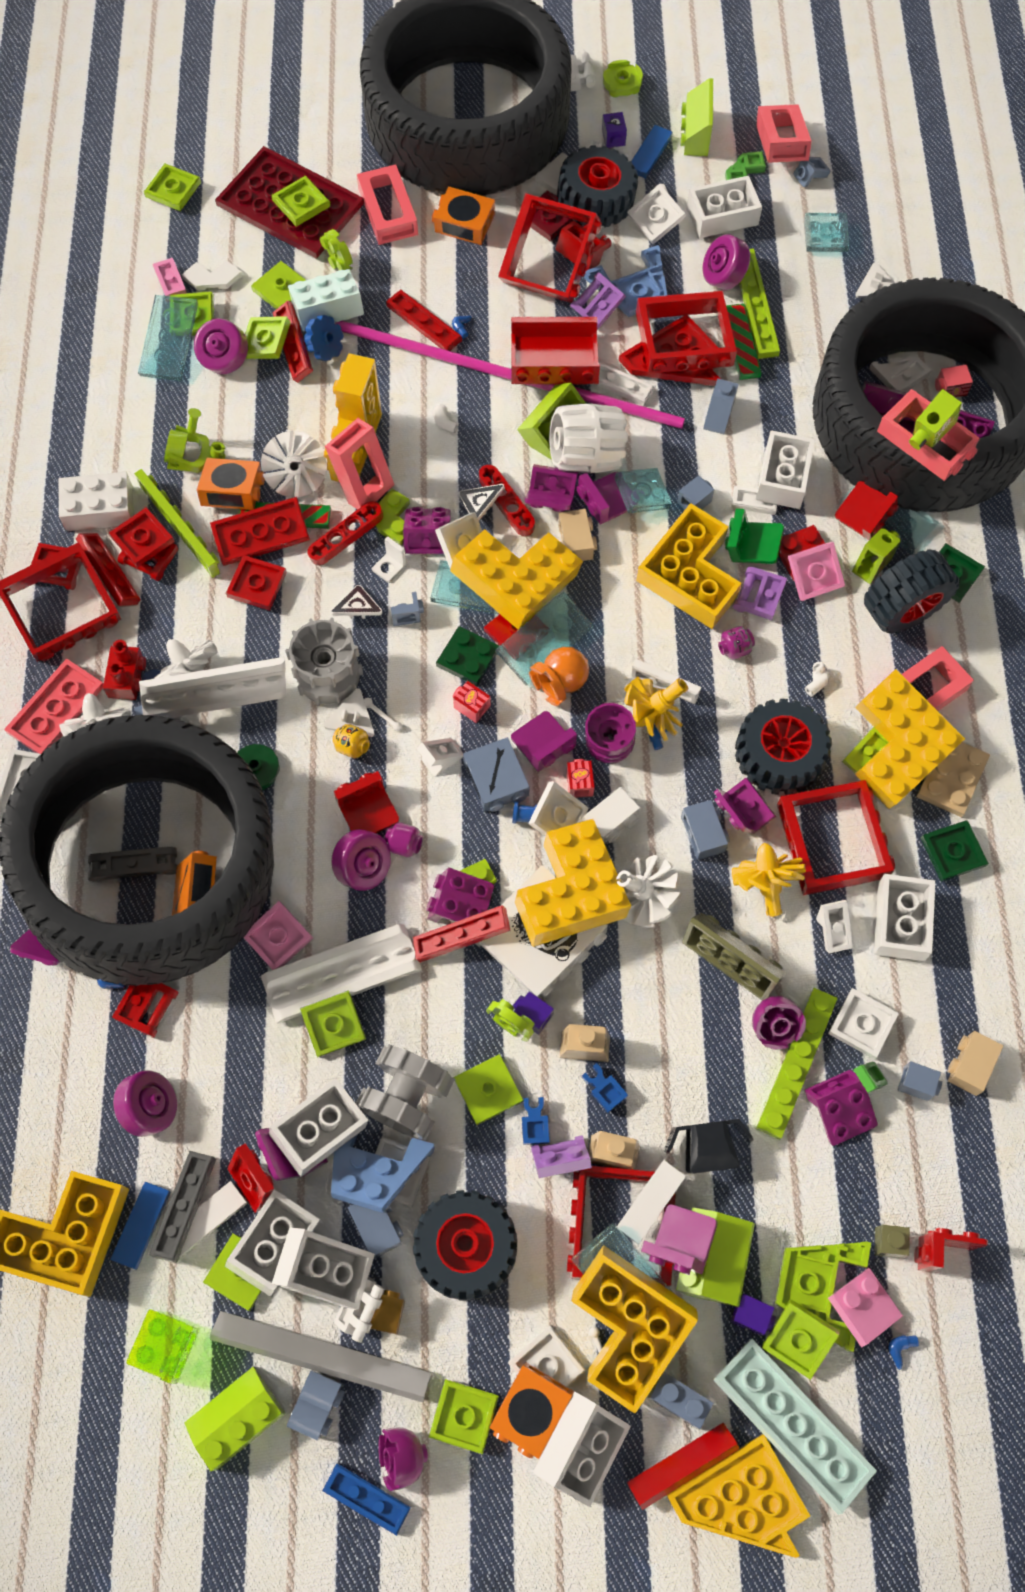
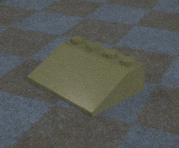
M700 913L692 917L682 943L760 1000L768 998L786 973L782 970V966L772 959L768 960L763 957L761 951L755 946L742 942L740 936L734 931H727L721 927L719 921L713 916H706Z

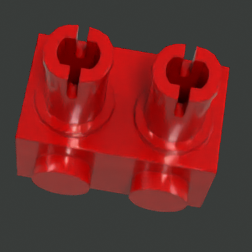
M573 221L561 229L555 250L574 264L588 224L582 227ZM603 235L600 239L595 236L593 242L594 251L591 256H588L586 262L587 270L598 266L603 252L611 247L612 242L607 236Z
M116 640L113 646L110 647L103 690L108 698L137 700V694L140 692L139 681H142L141 672L146 668V658L143 657L139 647H128L124 640Z

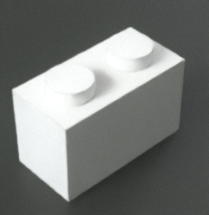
M619 787L584 815L583 821L594 819L604 844L607 841L611 843L620 835L619 831L625 826L630 828L637 822L640 807Z

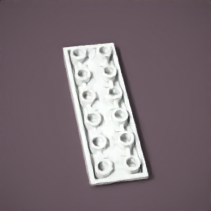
M285 657L139 681L143 715L174 718L281 699L286 695Z
M397 924L264 973L261 978L276 1023L278 1024L302 1015L301 1007L349 990L351 996L421 971L419 961L416 960L415 951L405 924Z

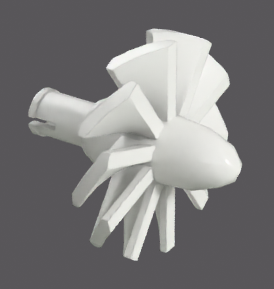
M287 431L276 435L287 457H285L275 437L268 442L263 451L284 463L262 454L261 468L263 472L285 468L283 471L266 473L263 476L269 486L275 489L290 474L275 490L277 493L287 497H293L295 475H297L294 497L299 498L312 493L301 472L305 475L313 492L317 490L324 479V476L304 467V465L326 475L327 461L325 457L303 460L323 456L324 450L315 439L305 448L313 437L299 431H295L293 454H291L294 431Z
M168 640L167 652L173 664L164 667L161 673L155 676L154 679L203 671L204 669L201 666L209 662L207 659L218 653L217 646L213 641L206 640L199 647L196 645L189 651L178 640Z
M88 693L83 700V715L80 718L65 720L59 726L62 735L67 736L81 727H86V725L109 718L129 716L131 712L130 708L125 709L124 707L108 712V709H103L101 702L95 695Z
M656 855L650 856L645 860L646 872L644 876H641L639 857L633 861L629 872L622 871L617 876V880H620L617 881V884L624 888L631 904L628 915L624 920L634 926L655 927L656 922L668 919L672 915L669 909L681 898V892H668L662 889L677 888L680 882L679 872L659 882L662 875L673 868L670 862L664 860L658 872L652 876V869L658 859Z

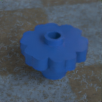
M320 315L315 319H310L305 328L306 334L304 335V342L308 351L314 352L317 360L330 361L333 357H338L343 349L341 340L344 335L341 331V326L335 324L333 317L327 315Z

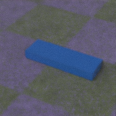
M657 125L653 126L631 160L638 176L646 179L671 140L672 131Z
M144 1182L110 1260L135 1270L138 1269L171 1191Z
M338 1463L335 1465L322 1490L396 1536L411 1509L409 1505Z

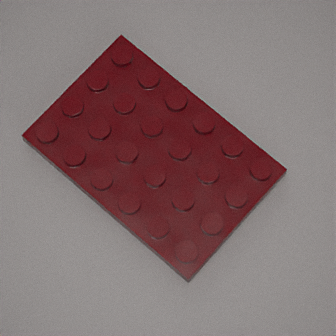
M263 146L219 194L215 202L216 206L317 259L325 250L320 242V237L324 236V233L331 229L340 233L364 205V198ZM307 176L330 201V207L296 227L273 202L272 195L300 178Z

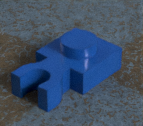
M596 1063L593 1069L597 1072V1077L590 1078L585 1072L581 1078L587 1084L595 1087L591 1091L592 1096L609 1113L625 1100L628 1094L612 1075L605 1079L601 1067Z
M538 1097L539 1105L537 1108H531L529 1106V1098H524V1109L528 1113V1117L521 1118L523 1145L550 1143L548 1115L541 1116V1111L544 1107L543 1097Z

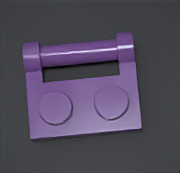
M599 272L596 273L595 279L576 301L573 300L570 304V307L582 317H597V330L626 297L625 294ZM600 285H603L602 290L585 309L582 308Z
M748 567L745 572L746 579L738 599L734 601L733 609L738 612H748L772 620L787 578L755 567ZM760 580L761 584L754 603L747 601L754 581Z
M583 1135L576 1136L575 1140L540 1147L539 1144L531 1146L538 1178L592 1168Z

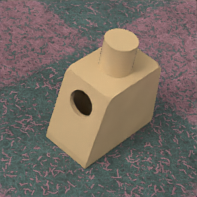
M569 1024L561 1032L560 1058L608 1062L610 1035L607 1028Z
M599 1131L591 1135L588 1154L592 1164L609 1168L636 1170L640 1145L636 1139Z

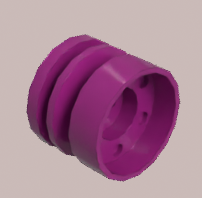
M604 703L595 707L588 715L585 723L586 747L590 755L604 763H618L626 759L632 752L636 736V722L632 713L624 706L616 703ZM611 734L614 740H610L609 737H607V735Z

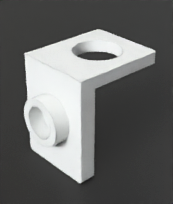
M387 537L385 539L386 554L372 567V571L389 583L407 564L405 549ZM390 563L394 566V570L391 573H383L381 571L382 565Z

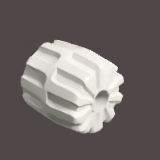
M598 404L566 405L556 408L552 416L549 434L550 454L555 468L561 471L579 473L606 472L620 469L622 467V458L626 457L624 446L628 442V433L625 431L627 422L622 409L616 406Z

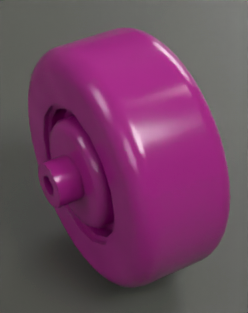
M729 234L722 235L714 240L703 260L702 271L705 281L709 285L721 290H730L737 286L746 275L750 264V250L747 243Z
M217 318L207 321L199 328L194 339V352L197 360L206 369L217 374H229L236 371L244 363L248 353V342L244 332L237 325L229 320Z
M361 829L350 831L342 836L335 845L331 858L332 870L336 879L344 886L359 891H367L378 886L386 877L391 864V853L384 838L376 833Z
M144 1070L130 1075L120 1082L114 1094V1112L118 1122L127 1132L138 1137H147L164 1131L171 1125L177 1112V1097L173 1086L163 1075L155 1071Z

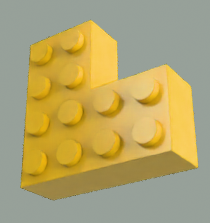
M349 353L346 362L341 364L340 378L335 380L333 386V394H336L335 406L338 408L339 413L337 426L332 428L331 439H334L357 418L371 425L376 433L382 416L375 359ZM364 444L352 454V460L359 477L368 455ZM325 448L324 457L327 458V470L330 473V478L333 481L339 482Z
M690 503L640 564L636 581L713 629L738 597L742 584L709 563V560L725 542L729 526Z
M484 529L454 556L450 571L514 627L520 630L577 576L583 561L549 532L521 558H518Z
M895 669L855 707L888 741L855 775L861 781L866 780L868 788L870 787L873 794L890 809L897 805L965 738Z
M594 819L548 831L543 846L557 878L519 889L515 898V905L532 947L625 919L631 908L624 888L617 884V881H620L617 880L618 874Z
M71 1170L51 1224L0 1210V1271L91 1297L129 1189L120 1184Z
M603 1245L574 1288L571 1301L614 1330L589 1367L587 1381L635 1414L697 1323L698 1313L695 1307Z

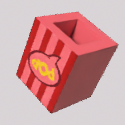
M967 365L942 368L938 378L935 380L936 391L940 392L944 389L955 398L967 396L973 383Z
M469 681L463 687L459 686L453 694L454 708L475 723L480 720L491 706L490 696Z
M575 759L567 762L568 792L575 798L592 797L594 794L592 762L585 761L584 759Z

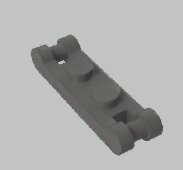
M159 847L88 855V864L90 865L88 880L99 882L103 879L176 874L177 864H175V857H177V848ZM158 858H165V863L158 864ZM106 863V869H101V864Z

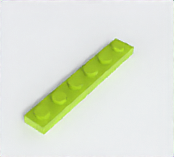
M749 249L750 264L739 286L758 359L779 356L780 348L755 251L754 249Z
M142 469L135 472V477L141 489L210 576L214 578L219 575L220 571L217 565L220 562L213 552L209 553L205 549L207 545L201 536L196 537L194 535L195 531L189 521L186 520L184 522L182 520V514L177 506L170 505V499L163 489L158 490V484L151 474L147 476Z
M816 988L812 989L802 1013L806 1019L805 1031L797 1042L794 1040L789 1045L756 1126L757 1130L779 1140L782 1138L838 999L837 997Z

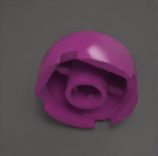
M783 996L768 997L762 1000L753 1012V1030L756 1037L767 1048L774 1050L788 1048V1044L794 1040L797 1042L805 1031L806 1019L801 1009L789 998Z
M394 1427L383 1429L384 1435L379 1436L378 1450L380 1467L385 1466L388 1476H383L384 1483L390 1491L409 1487L419 1479L423 1471L424 1462L428 1460L426 1445L421 1444L418 1436L406 1428Z

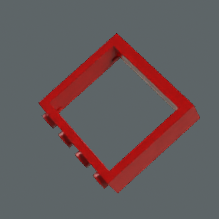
M525 193L498 278L503 283L572 303L579 294L581 277H584L586 274L588 256H591L594 251L593 242L595 236L601 230L602 223L599 216L594 212ZM536 209L588 223L566 292L514 277Z
M723 291L638 298L636 316L648 374L734 366L737 350ZM717 313L725 347L665 353L655 352L649 323L650 318Z
M79 542L0 580V597L37 662L48 660L54 656V653L62 649L68 650L75 646L76 642L82 639H90L98 631L104 628H112L117 625L118 621L122 620ZM81 561L109 612L37 647L9 596Z
M866 780L780 797L777 808L792 859L802 858V862L799 864H805L806 872L800 873L805 879L798 880L803 896L881 880L884 874L891 875L894 872L895 861L893 856L888 853V839L885 832L881 830L880 813L874 808L873 791L870 787L868 788ZM857 794L879 866L815 879L794 806Z
M591 1166L592 1168L573 1173L572 1188H577V1199H572L571 1216H576L575 1227H570L569 1244H574L573 1255H568L567 1272H572L571 1279L580 1280L586 1272L581 1270L587 1177L648 1183L655 1171ZM676 1192L662 1210L661 1223L667 1206L675 1205ZM665 1263L664 1267L659 1265V1276L650 1277L664 1287L669 1288L672 1285V1264Z

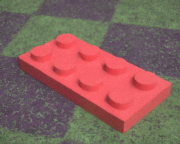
M66 658L4 730L35 753L42 754L63 736L59 724L64 723L68 719L78 718L83 712L82 705L85 695L90 693L97 696L103 689V682Z

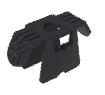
M740 1119L672 1127L664 1152L669 1154L679 1131L686 1130L685 1170L687 1173L695 1174L738 1168L740 1163L727 1124H733L749 1143L754 1141V1139Z

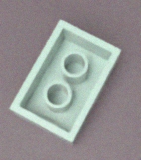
M349 269L339 270L329 275L317 276L314 279L298 281L288 285L291 302L293 303L302 331H306L305 328L310 319H315L320 315L333 317L334 323L364 315L361 295Z

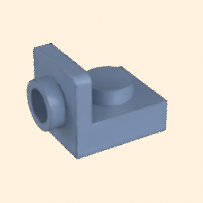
M809 157V161H801L794 171V176L803 187H807L812 178H827L831 170L821 157Z
M412 592L413 604L401 603L391 607L393 626L421 622L420 613H424L422 599H417L416 592Z

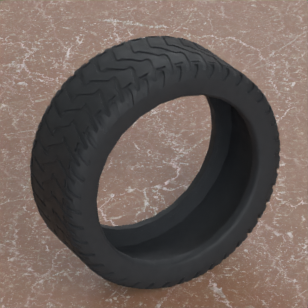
M401 0L397 2L395 7H390L384 13V16H381L376 21L375 26L372 27L364 43L360 58L364 114L367 133L372 145L388 166L397 165L400 176L406 181L409 180L410 183L418 187L423 186L425 190H430L431 192L438 191L440 194H445L449 186L482 196V194L489 195L498 191H505L513 186L524 183L546 167L562 145L568 130L572 74L571 54L568 43L552 16L532 0ZM460 62L485 63L506 69L524 80L533 90L526 98L512 108L499 114L476 119L440 117L419 109L401 95L404 88L419 75L435 67Z
M925 277L923 280L914 278L912 280L908 279L906 282L899 281L898 283L890 284L888 287H882V289L869 294L854 305L839 321L835 331L832 333L817 379L812 402L814 405L813 419L815 420L816 434L833 466L853 486H856L859 481H863L867 486L878 490L886 496L892 492L898 496L899 508L911 509L916 512L929 511L931 513L969 508L989 500L1007 488L1025 468V312L1022 309H1018L1017 305L1010 300L1004 299L1002 295L992 290L988 291L987 288L980 285H971L970 282L962 280L954 282V279L940 278L937 280L936 277ZM917 351L939 354L961 362L979 374L994 390L1002 406L1006 426L990 436L980 438L976 445L978 451L970 461L965 460L960 471L955 476L951 474L944 481L877 432L883 416L868 401L859 382L858 372L864 366L891 354ZM941 441L934 447H930L948 461L957 454L956 451Z
M151 715L119 716L86 725V727H81L77 731L62 737L39 755L23 773V777H20L13 789V794L9 796L0 826V865L3 869L1 872L8 886V891L32 934L36 935L40 944L46 950H49L50 954L58 961L64 962L66 966L78 973L82 972L83 975L93 979H101L113 984L121 983L123 985L136 986L140 984H160L161 982L181 979L201 971V969L215 963L231 951L246 936L265 905L272 883L274 868L271 823L265 795L258 779L243 758L220 738L200 727L177 719ZM145 781L178 784L199 792L217 805L232 824L235 832L233 851L220 879L197 902L180 913L156 922L132 925L101 922L76 912L56 897L51 890L50 862L55 842L67 821L85 803L104 791L127 783Z

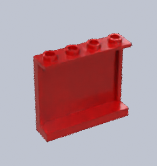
M511 317V384H599L600 364L598 362L597 317Z

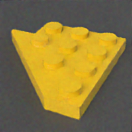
M761 1434L732 1455L666 1495L681 1523L794 1558L800 1556L787 1531L809 1518L810 1514L764 1434Z

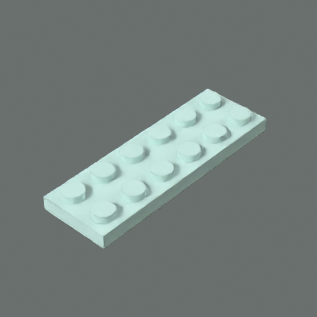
M753 1339L749 1340L715 1377L714 1381L827 1504L838 1515L843 1514L877 1470Z

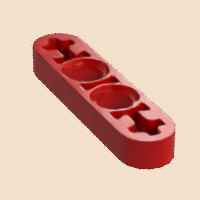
M484 465L479 470V482L482 487L503 484L507 493L499 496L494 503L517 534L521 536L531 535L535 530V519L495 466ZM485 474H488L489 476L493 475V484L492 480L488 476L485 477ZM509 505H517L519 510L509 512L507 507ZM521 516H522V521L524 522V524H528V523H529V527H526L525 525H522V526H521V519H520Z
M374 501L365 503L312 543L307 550L312 563L315 565L327 563L380 523L383 519V511L380 504ZM370 511H373V512H376V514H375V515H372V514H369V512H370ZM352 523H360V527L357 530H349V526ZM335 536L342 537V541L340 543H331V540ZM319 551L322 555L318 556L315 553Z

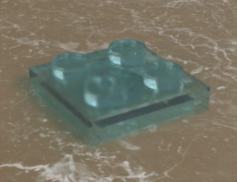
M805 213L806 252H848L850 245L847 213Z
M658 468L616 473L614 478L628 513L670 508L672 503Z

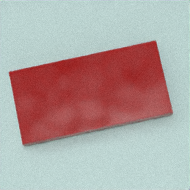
M297 497L210 522L223 566L240 562L243 555L253 558L310 540Z

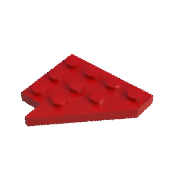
M687 314L652 335L656 353L718 348ZM642 341L619 355L618 361L631 375L710 386L716 385L717 378L721 379L713 371L716 368L648 374Z

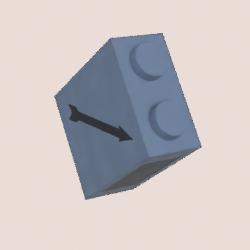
M508 737L463 753L464 765L484 813L487 811L496 812L502 809L504 805L512 802L520 803L529 796V784Z

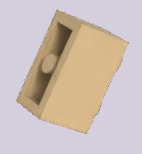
M586 509L559 512L558 526L562 544L582 561L593 560L594 550H597V541L595 536H591L593 523L592 518L587 517Z
M973 1031L968 1036L964 1035L957 1048L961 1052L958 1058H954L948 1067L947 1072L951 1073L948 1082L975 1096L979 1095L985 1090L1004 1045L976 1031Z

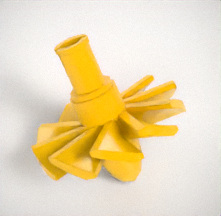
M636 677L624 688L627 692L625 704L633 707L636 727L647 726L649 735L654 736L655 724L663 740L667 741L665 729L672 736H675L678 733L672 723L682 727V723L669 709L676 712L679 711L678 707L674 706V700L684 692H687L689 688L687 683L683 679L680 680V678L676 679L666 689H659L653 687V680H641L640 677Z
M763 843L758 849L755 862L744 860L739 867L732 868V879L734 886L739 885L745 891L750 890L754 886L759 888L760 893L765 898L766 915L774 917L782 914L779 895L782 892V886L791 887L790 883L784 881L804 880L805 877L800 873L806 872L805 864H799L802 862V858L782 862L788 855L783 854L777 858L774 849L768 843Z

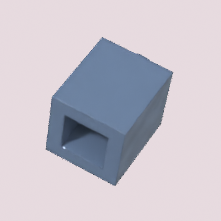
M698 475L679 490L677 503L684 510L690 503L702 510L712 502L715 489L710 482Z
M910 1061L904 1066L898 1091L929 1101L940 1093L942 1081L939 1080L941 1072Z

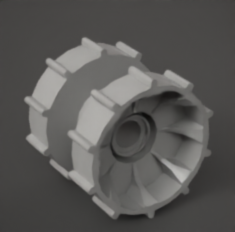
M333 617L330 620L316 621L310 618L309 623L303 625L297 631H292L293 637L290 641L289 649L285 650L287 658L291 660L293 666L291 668L293 678L297 679L300 696L305 695L310 700L315 701L317 706H320V703H337L340 705V701L347 698L357 689L360 675H363L362 665L358 664L357 657L360 656L358 646L354 645L351 628L346 629L341 624L334 622ZM324 660L330 661L327 664H320Z
M390 1044L388 1047L384 1046L375 1064L380 1066L384 1072L393 1076V1079L386 1093L367 1087V1089L363 1088L355 1104L364 1114L404 1135L419 1140H426L435 1121L416 1108L424 1093L439 1098L442 1096L447 1097L455 1079L448 1074V1071L443 1070L428 1059Z

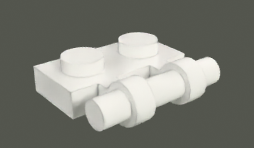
M584 52L581 60H577L576 55H571V91H580L581 84H586L588 88L594 87L595 73L592 71L593 62L589 53Z
M368 1276L359 1309L341 1307L334 1323L344 1333L353 1335V1340L362 1343L365 1333H369L372 1327L370 1322L374 1312L380 1308L383 1301L381 1296L385 1288L377 1285Z

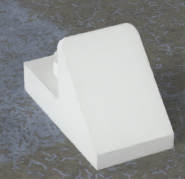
M452 738L422 742L417 747V750L422 755L423 763L434 776L463 758V752Z
M842 900L821 905L816 919L823 927L825 950L828 953L853 948L847 901Z

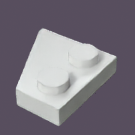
M918 356L905 359H891L889 363L878 364L876 361L871 363L869 368L886 387L903 392L927 378L931 372Z

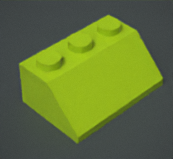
M714 78L707 79L688 92L686 102H682L681 115H685V118L681 119V131H684V133H681L680 146H684V155L708 156L713 127Z
M572 383L555 385L517 430L531 448L552 460L549 434L552 416L556 408L586 403Z
M692 1208L694 1212L716 1219L718 1225L703 1274L691 1271L690 1275L679 1272L676 1291L690 1297L739 1307L755 1223L720 1212Z
M253 1366L185 1421L184 1424L195 1449L212 1472L222 1467L286 1414V1412Z

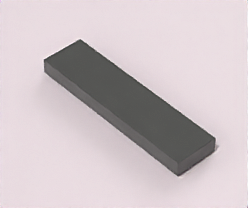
M189 1151L149 1253L150 1256L177 1264L216 1162L213 1156Z

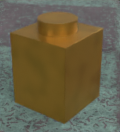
M384 1290V1294L381 1296L383 1301L380 1308L375 1310L371 1319V1329L398 1335L405 1300L399 1299L400 1293Z

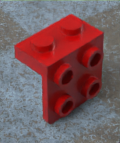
M859 481L836 511L835 518L867 540H870L881 528L885 527L884 523L888 517H892L898 510V496L892 492L886 496L878 490L864 484L865 482Z
M379 771L366 773L359 780L353 783H344L337 790L333 791L336 802L351 831L361 829L377 834L399 823V816L384 789Z
M935 1228V1231H928V1234L919 1237V1246L915 1248L914 1260L915 1263H918L919 1271L930 1272L944 1268V1246L974 1250L988 1246V1240L980 1238L979 1233L963 1232V1235H953L951 1229Z

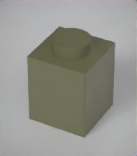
M882 1224L875 1228V1256L901 1259L909 1256L910 1227Z

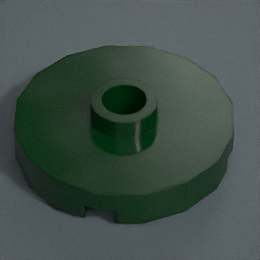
M252 744L238 750L237 754L249 765V768L258 779L262 790L275 782L280 766L278 757L272 749L265 745ZM257 763L259 765L257 768H251L252 764Z

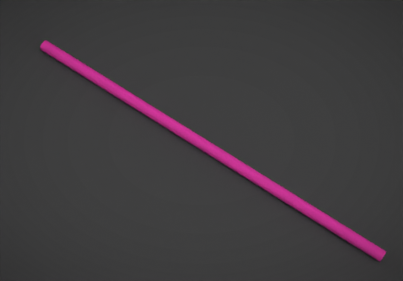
M346 321L335 323L341 326V331L344 333L511 380V368ZM526 384V385L533 386V387L540 388V389L547 390V391H551V389H552L555 385H558V384ZM575 387L585 402L616 406L627 414L676 428H683L685 418Z

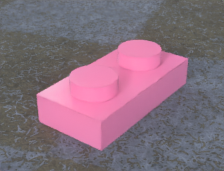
M173 258L153 264L167 301H170V295L187 294Z

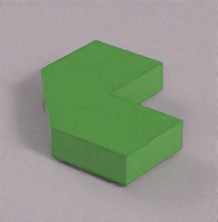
M763 151L742 153L737 161L726 170V181L745 177L751 173L765 172L766 165Z

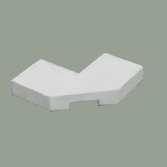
M227 260L212 273L196 262L182 274L183 280L198 291L216 287L228 289L242 277L241 271Z

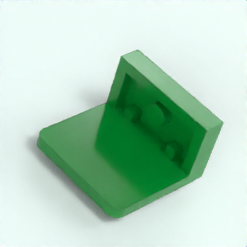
M736 508L734 518L731 517L730 535L725 539V550H728L731 562L775 564L778 560L784 533L783 524L748 522L745 509Z

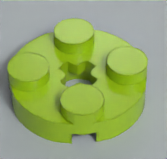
M628 60L613 61L608 64L606 70L604 69L603 85L612 97L637 94L642 84V70L637 64L635 66L630 65Z
M334 229L324 233V236L320 237V242L323 248L327 249L330 256L328 257L330 266L333 269L338 268V270H352L353 267L349 266L353 264L351 254L344 241L340 243L337 239L340 236L339 233Z
M501 999L500 1002L492 1001L486 1009L487 1014L493 1012L495 1016L492 1019L500 1027L513 1036H516L518 1033L523 1035L521 1040L527 1042L534 1033L532 1029L535 1025L534 1022L525 1015L520 1017L513 1012L514 1007L506 1000Z

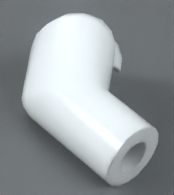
M442 404L435 406L433 416L436 425L449 432L456 433L459 424L448 419L447 407Z
M816 662L813 665V681L805 687L806 693L811 697L828 684V669L823 662Z

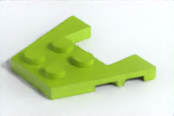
M871 1242L785 1248L775 1305L784 1310L790 1299L838 1329L840 1333L834 1343L846 1351L854 1352L856 1339L844 1322L830 1319L832 1304L828 1298L834 1293L838 1263L843 1262L867 1268Z

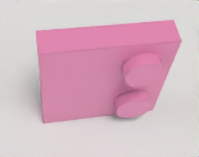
M828 542L788 556L801 601L845 586L834 542Z
M280 901L255 922L244 937L272 970L284 966L313 939L311 934Z
M870 1268L860 1273L828 1298L861 1347L869 1344L903 1317Z

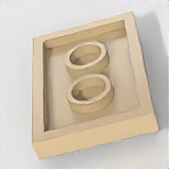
M962 742L925 777L917 797L962 818L990 754Z

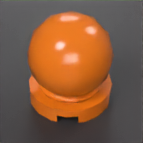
M560 647L548 655L544 664L537 662L531 666L529 676L538 691L542 688L549 696L545 700L554 706H558L566 700V693H573L586 683L590 668L588 659L580 650L574 647Z

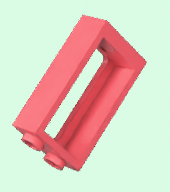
M799 105L758 106L756 127L768 163L809 161L812 141ZM793 126L796 137L780 138L776 127Z
M397 165L357 174L358 190L361 197L364 198V206L378 245L418 235L417 218ZM392 184L403 217L386 221L383 218L373 189Z
M911 389L882 417L877 432L945 481L951 474L955 476L960 471L965 460L970 461L978 451L976 445L980 438L959 422H956L940 439L957 453L950 461L926 444L920 450L913 448L909 443L913 434L898 423L905 417H909L916 422L917 418L931 402Z
M357 418L325 445L347 502L354 508L359 509L370 501L376 502L394 486L374 428L363 420ZM363 444L376 475L364 486L352 460V454Z
M943 646L902 673L904 678L909 683H912L933 667L940 672L949 684L926 699L937 711L965 693L974 681Z

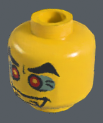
M345 724L339 727L333 735V744L336 751L354 759L359 758L369 749L370 741L368 740V734L362 728Z

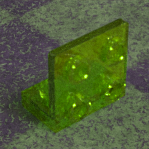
M149 1309L126 1363L158 1376L162 1381L177 1384L200 1328Z

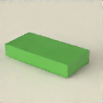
M874 1061L853 1069L868 1093L888 1084V1081Z

